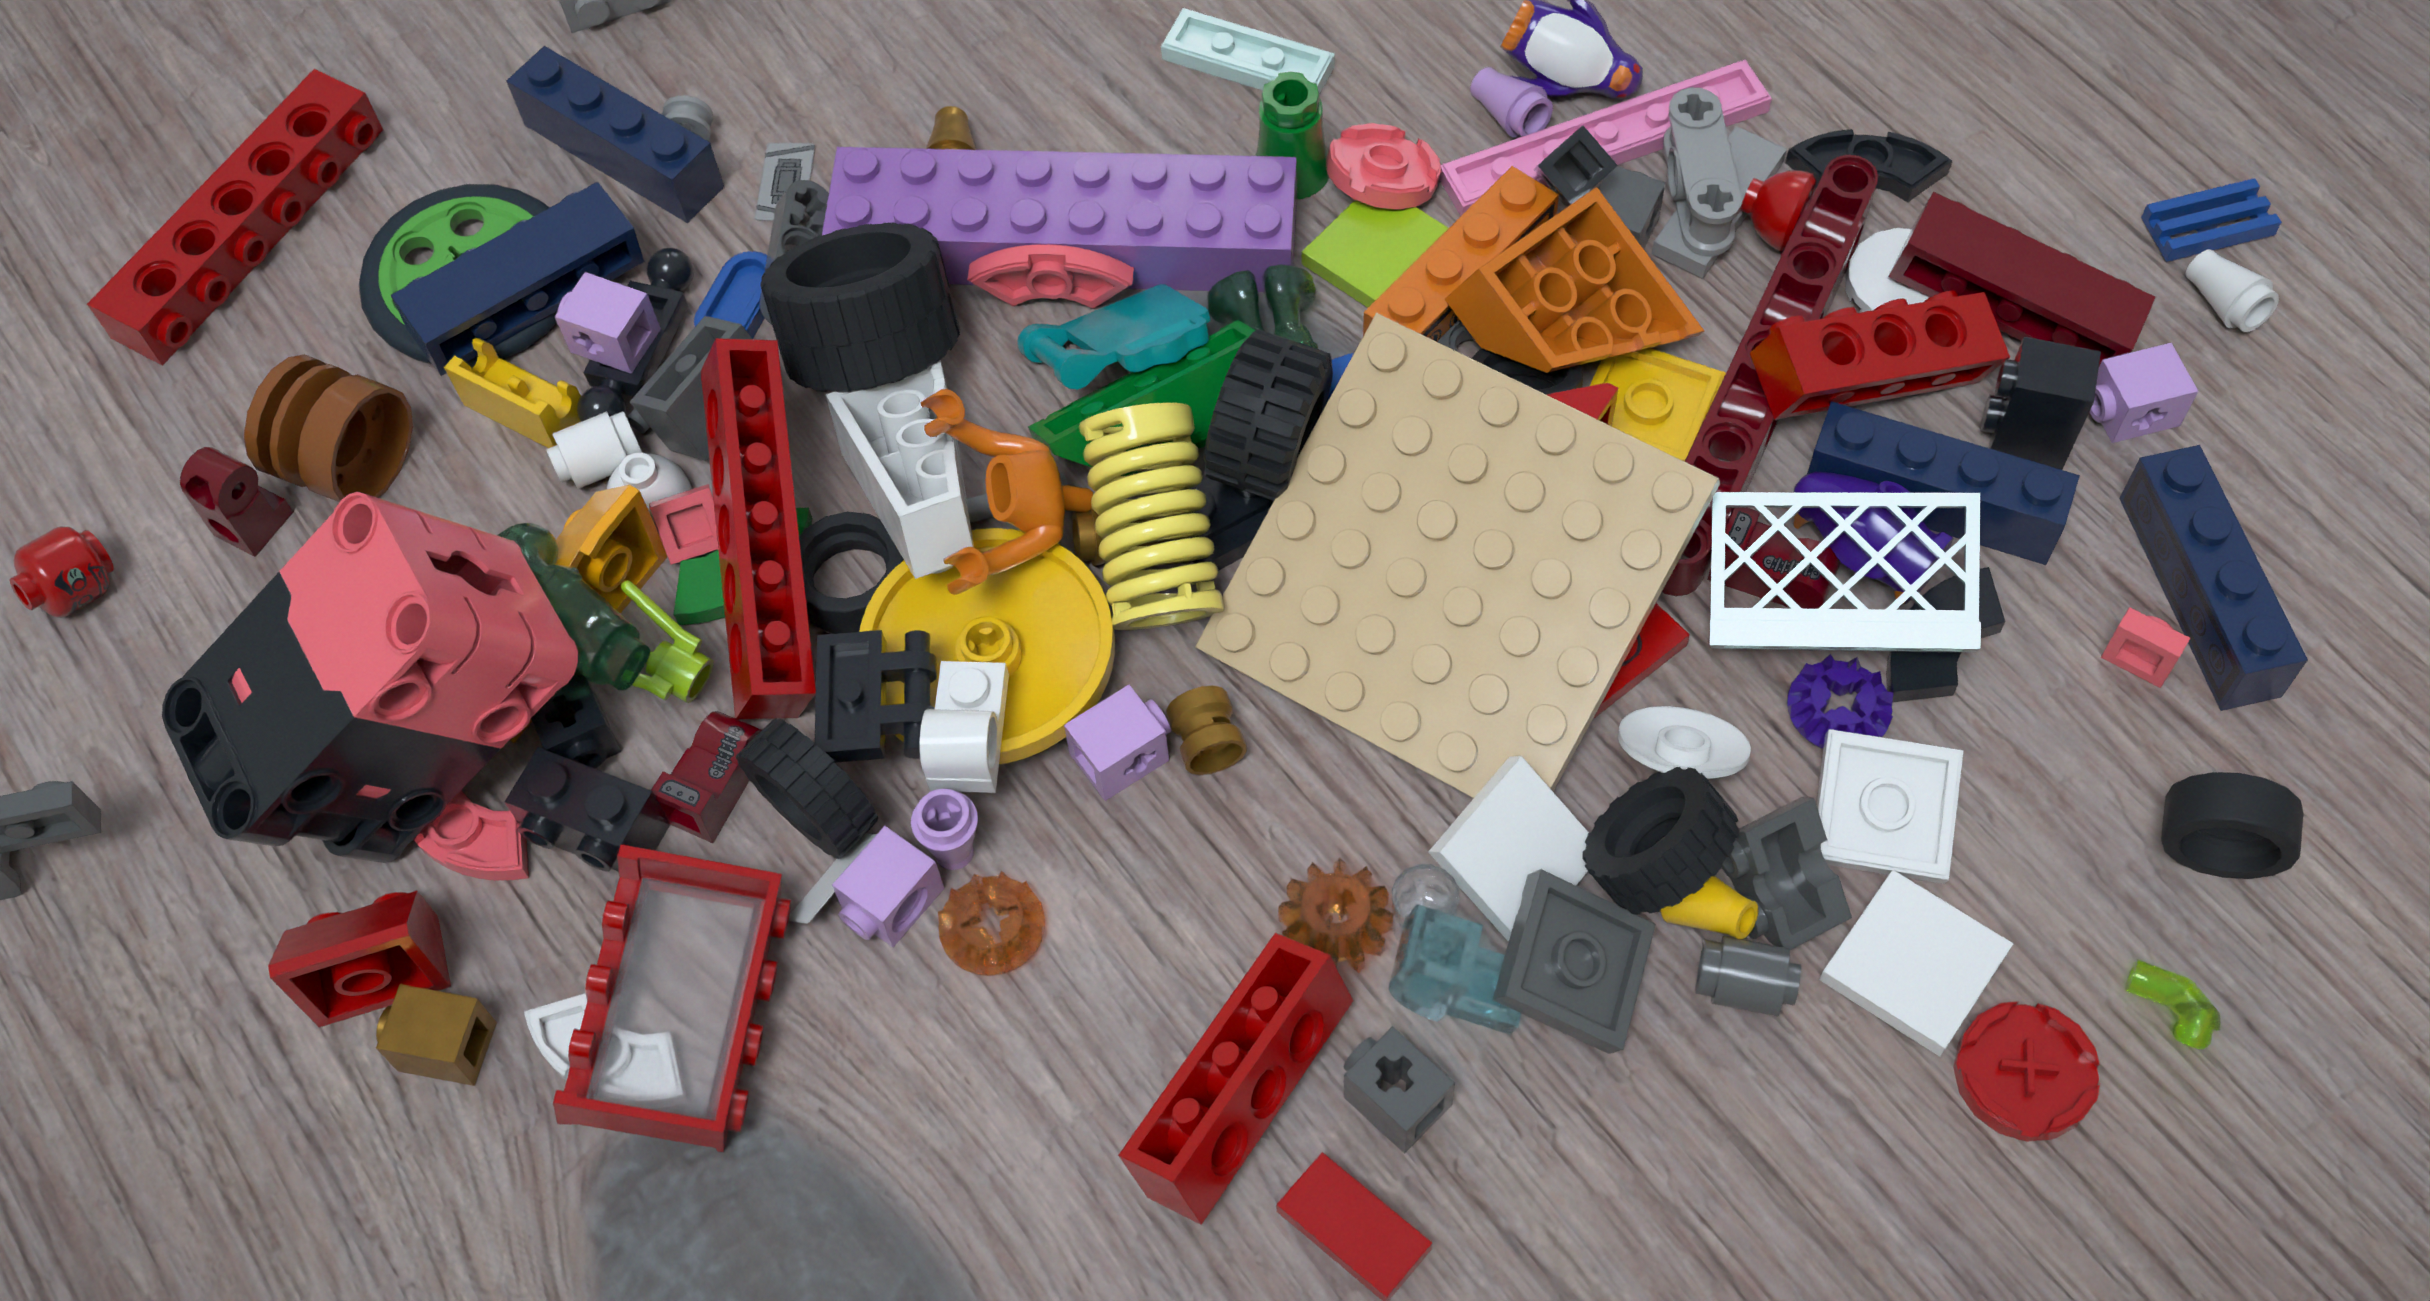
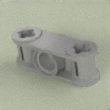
M1686 88L1674 94L1670 101L1669 120L1671 126L1665 132L1663 139V149L1668 167L1669 190L1672 199L1675 201L1682 240L1685 246L1701 256H1716L1729 250L1735 238L1733 219L1737 217L1742 206V195L1736 175L1735 153L1728 139L1722 105L1718 97L1711 91L1703 88Z

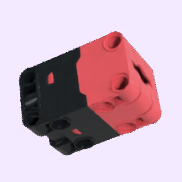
M355 492L348 494L339 502L328 519L183 677L171 685L162 704V719L188 779L217 836L228 840L274 847L285 845L295 836L322 840L329 852L337 856L386 863L392 862L399 857L405 847L427 824L441 815L445 806L511 738L524 730L536 712L559 689L568 684L578 664V650L575 641L567 633L525 560L521 548L515 541L367 494Z

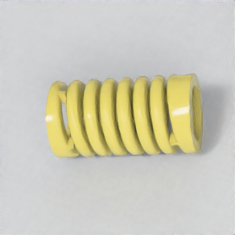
M1150 403L1128 406L1096 414L1083 420L1079 425L1080 433L1085 437L1086 441H1092L1086 445L1083 456L1085 461L1093 466L1088 473L1087 481L1088 485L1095 491L1091 499V506L1099 515L1095 522V532L1103 539L1098 551L1099 556L1107 562L1102 571L1103 580L1109 586H1112L1108 589L1106 598L1109 605L1112 606L1113 617L1111 621L1114 630H1138L1170 626L1211 617L1214 613L1224 611L1222 594L1219 590L1215 589L1214 581H1210L1215 579L1218 574V568L1214 563L1201 562L1169 569L1142 570L1156 565L1176 564L1207 558L1214 551V544L1211 539L1206 537L1188 538L1204 534L1211 525L1207 515L1192 513L1202 509L1207 501L1206 495L1202 491L1190 489L1200 484L1203 476L1202 471L1198 467L1190 465L1197 460L1199 452L1198 447L1191 443L1190 435L1194 432L1195 427L1192 409L1186 404ZM1121 423L1123 424V427H1111ZM1161 443V444H1155V445L1145 446V447L1136 448V449H1133V450L1126 451V450H1128V449H1131V448H1134V447H1137V446H1140V445H1143V444ZM1132 471H1145L1130 476H1121ZM1133 496H1145L1134 500L1127 499ZM1139 519H1154L1142 523H1131ZM1168 541L1150 546H1138L1148 542ZM1196 584L1197 592H1192L1191 585ZM1174 587L1178 589V593H1156Z

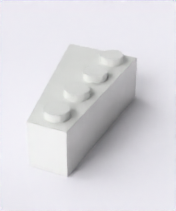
M941 360L933 363L926 370L918 374H913L904 378V380L892 384L888 383L867 390L835 391L826 394L842 456L915 579L928 574L949 570L953 565L944 564V558L965 547L974 548L958 440L946 433H942L937 437H930L924 431V426L937 419V416L931 409L922 407L920 402L941 389H948Z

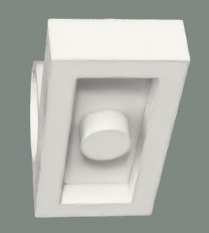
M941 661L935 709L925 710L920 730V760L930 791L951 789L957 792L996 793L1009 680L1006 663Z

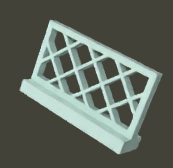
M1715 492L1712 506L1711 649L1910 652L1978 651L1981 647V622H1979L1980 493ZM1726 507H1754L1772 526L1744 552L1725 533ZM1766 507L1790 509L1781 518L1777 519ZM1802 508H1820L1838 526L1812 552L1784 526ZM1833 508L1857 509L1844 520ZM1868 508H1886L1905 526L1879 552L1872 548L1850 526ZM1900 508L1924 509L1911 520ZM1936 508H1965L1964 536L1946 553L1918 527ZM1777 532L1804 557L1778 584L1751 559ZM1843 532L1871 558L1844 585L1817 559ZM1910 532L1938 559L1912 585L1884 559ZM1725 544L1739 557L1726 570ZM1963 546L1964 571L1951 559ZM1744 563L1771 589L1753 608H1724L1725 581ZM1809 564L1837 590L1819 609H1801L1783 591ZM1876 564L1904 591L1886 610H1869L1849 591ZM1945 565L1964 584V611L1936 610L1916 590ZM1778 596L1790 609L1764 607ZM1844 597L1855 609L1830 608L1840 598ZM1910 597L1923 610L1896 609Z

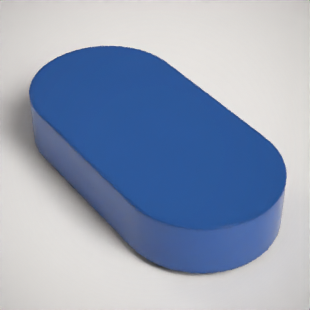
M748 251L730 258L722 267L694 317V326L704 316L742 324L753 339L765 319L760 309V283L762 281L761 277L765 272L767 255L761 252Z

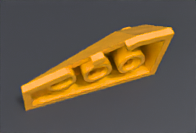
M631 485L597 491L582 509H578L570 515L563 531L555 541L539 580L540 586L567 633L575 641L578 654L586 656L600 640L601 632L608 630L632 601L622 591V583L624 581H631L641 590L668 557L640 490ZM530 719V722L527 724L524 730H522L515 737L511 738L509 741L515 743L517 739L521 736V734L530 725L532 719Z

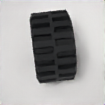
M1256 329L1240 346L1221 387L1205 444L1204 463L1206 477L1272 501L1287 490L1297 458L1328 401L1333 376L1331 354Z

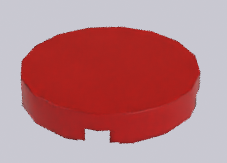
M2019 1001L2000 1003L1979 1014L1958 1042L1953 1068L1959 1094L1974 1116L1998 1134L2026 1142L2053 1140L2076 1128L2098 1099L2100 1084L2098 1085L2099 1074L2097 1068L2100 1064L2096 1048L2080 1025L2056 1008L2039 1003L2035 1007L2026 1004L2017 1005Z

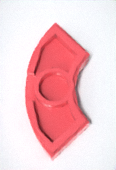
M1036 244L1005 248L976 259L969 264L967 280L1011 306L1030 299L1062 298L1094 309L1132 285L1134 268L1108 255L1083 248Z
M462 789L445 806L441 815L427 824L413 839L420 849L434 861L462 875L495 881L529 878L527 840L518 832L519 823L511 811H493L475 804L463 793Z

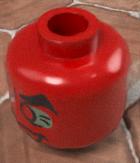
M60 526L27 543L16 551L13 561L17 575L10 578L9 582L14 593L27 609L32 611L40 607L51 616L62 618L103 596L109 587L108 574L114 571V566L106 549L91 532L84 530L79 533L73 528Z

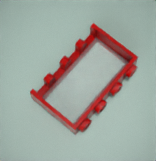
M621 844L617 856L620 877L614 900L607 901L602 919L604 939L597 965L591 964L587 974L585 985L587 1004L580 1029H574L571 1035L568 1049L570 1069L564 1091L556 1090L553 1100L557 1124L561 1125L578 1124L717 1148L718 1152L724 1153L728 1130L741 1132L749 1091L738 1089L743 1064L756 1066L764 1025L753 1024L758 1000L770 1002L778 961L767 960L772 937L785 938L792 899L781 898V873Z

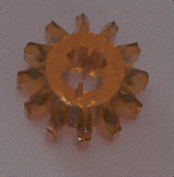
M1341 858L1335 861L1333 873L1325 874L1318 865L1312 862L1307 868L1308 882L1291 878L1287 885V897L1290 901L1282 902L1278 907V920L1287 926L1282 932V936L1329 954L1337 970H1339V962L1347 961L1353 970L1360 973L1365 967L1364 953L1380 957L1385 951L1386 943L1382 934L1389 933L1393 929L1394 915L1389 910L1384 909L1389 903V892L1385 886L1370 887L1372 873L1368 870L1367 866L1349 876L1346 874V863ZM1338 912L1339 920H1342L1344 915H1347V920L1333 923V915H1330L1327 920H1325V915Z

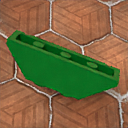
M1239 320L1222 327L1220 331L1209 335V341L1206 344L1188 351L1177 362L1154 365L1140 372H1131L1048 415L1046 419L1043 418L1028 426L1032 438L1047 445L1053 455L1093 467L1085 461L1083 456L1086 445L1092 441H1086L1085 437L1080 433V422L1096 414L1128 406L1150 403H1182L1189 405L1192 409L1195 429L1190 435L1191 443L1195 444L1198 449L1202 448L1206 444L1213 411L1230 365L1240 346L1255 329ZM1121 423L1111 427H1123V424ZM1161 443L1143 444V445H1140V446H1137V447L1128 449V450H1126V451L1133 450V449H1136V448L1145 447V446H1150V445H1155V444H1161ZM1132 471L1121 476H1130L1145 471Z

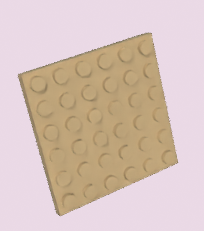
M1376 313L1301 450L1287 490L1278 498H1275L1222 596L1224 611L1212 614L1195 647L1473 798L1503 763L1512 756H1522L1554 792L1717 491L1720 481L1719 478Z

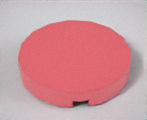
M1375 123L1353 125L1343 130L1341 137L1336 140L1334 137L1331 142L1326 159L1327 174L1335 186L1352 199L1370 206L1395 210L1417 207L1430 200L1439 182L1441 166L1439 157L1424 140L1418 138L1416 145L1412 141L1404 139L1406 131L1395 126Z

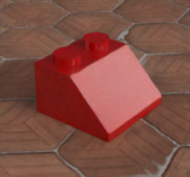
M418 890L411 893H389L377 898L371 905L345 913H323L311 918L305 925L283 932L268 965L270 978L319 1028L392 1005L400 984L435 991L451 987L439 918Z

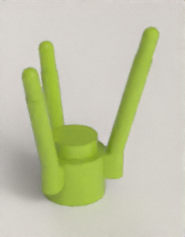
M624 581L621 585L622 591L674 640V644L664 640L652 652L610 630H603L600 637L604 642L647 664L646 673L650 676L578 654L576 669L647 690L663 700H667L672 694L686 703L692 702L707 683L714 666V660L698 652L702 639L679 626L631 581Z

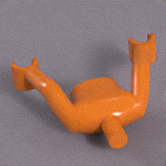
M941 389L920 402L922 407L931 409L937 416V419L924 426V431L928 436L937 437L942 433H946L976 452L994 457L987 466L985 479L990 511L996 520L1013 524L1025 533L1018 538L982 553L976 548L965 547L944 558V564L955 566L961 574V578L947 584L948 591L953 595L961 594L984 582L987 576L1011 569L1056 545L1063 538L1065 510L1074 512H1088L1091 510L1093 492L1088 488L1062 485L1058 466L1049 447L1044 443L1025 436L993 431L964 419L965 408L963 402L955 392L949 389Z

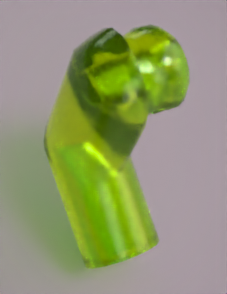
M2135 960L2125 984V991L2169 1007L2179 1015L2178 1021L2172 1029L2175 1039L2196 1049L2202 1050L2207 1048L2211 1044L2213 1031H2220L2221 1016L2219 1011L2194 981L2147 962Z

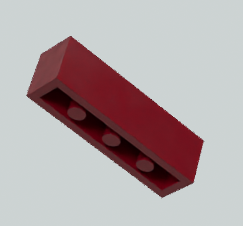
M1934 191L1913 225L1888 276L1929 297L1950 290L1956 291L1958 296L1985 292L2000 331L2021 341L2025 336L2101 351L2099 366L2103 359L2133 351L2156 296L2134 287L2125 280L2115 278L2079 261L2070 254L2060 252L2022 234L2015 228L2005 226L1967 208L1960 202L1948 199Z

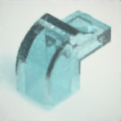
M1416 904L1405 918L1389 982V991L1393 998L1410 1011L1436 1022L1447 1014L1509 1035L1519 1027L1521 1013L1492 1000L1505 955L1478 947L1483 925Z

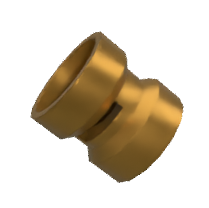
M1212 685L1194 688L1177 696L1169 703L1166 709L1167 718L1172 732L1181 736L1183 740L1180 746V754L1188 772L1196 775L1213 774L1235 765L1244 757L1247 752V746L1241 730L1236 725L1230 723V717L1233 714L1232 705L1226 690L1222 687Z

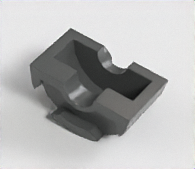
M1800 797L1739 828L1738 838H1735L1733 843L1734 849L1730 857H1726L1721 865L1725 874L1731 878L1735 890L1758 904L1757 920L1748 935L1752 939L1764 935L1774 946L1792 950L1852 918L1840 878L1829 868L1822 855L1821 843L1827 841V837L1814 798Z

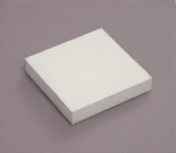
M1829 729L1825 735L1816 804L1827 837V841L1821 843L1822 855L1827 865L1889 875L1893 869L1909 879L1945 884L1949 880L1963 750Z
M1512 756L1503 763L1428 853L1509 942L1514 921L1521 905L1522 893L1528 874L1542 869L1577 885L1588 872L1584 866L1586 862L1582 859V854L1586 849L1585 840L1589 832L1522 756Z
M1892 869L1823 970L1819 980L1940 1057L2004 960L2013 943Z

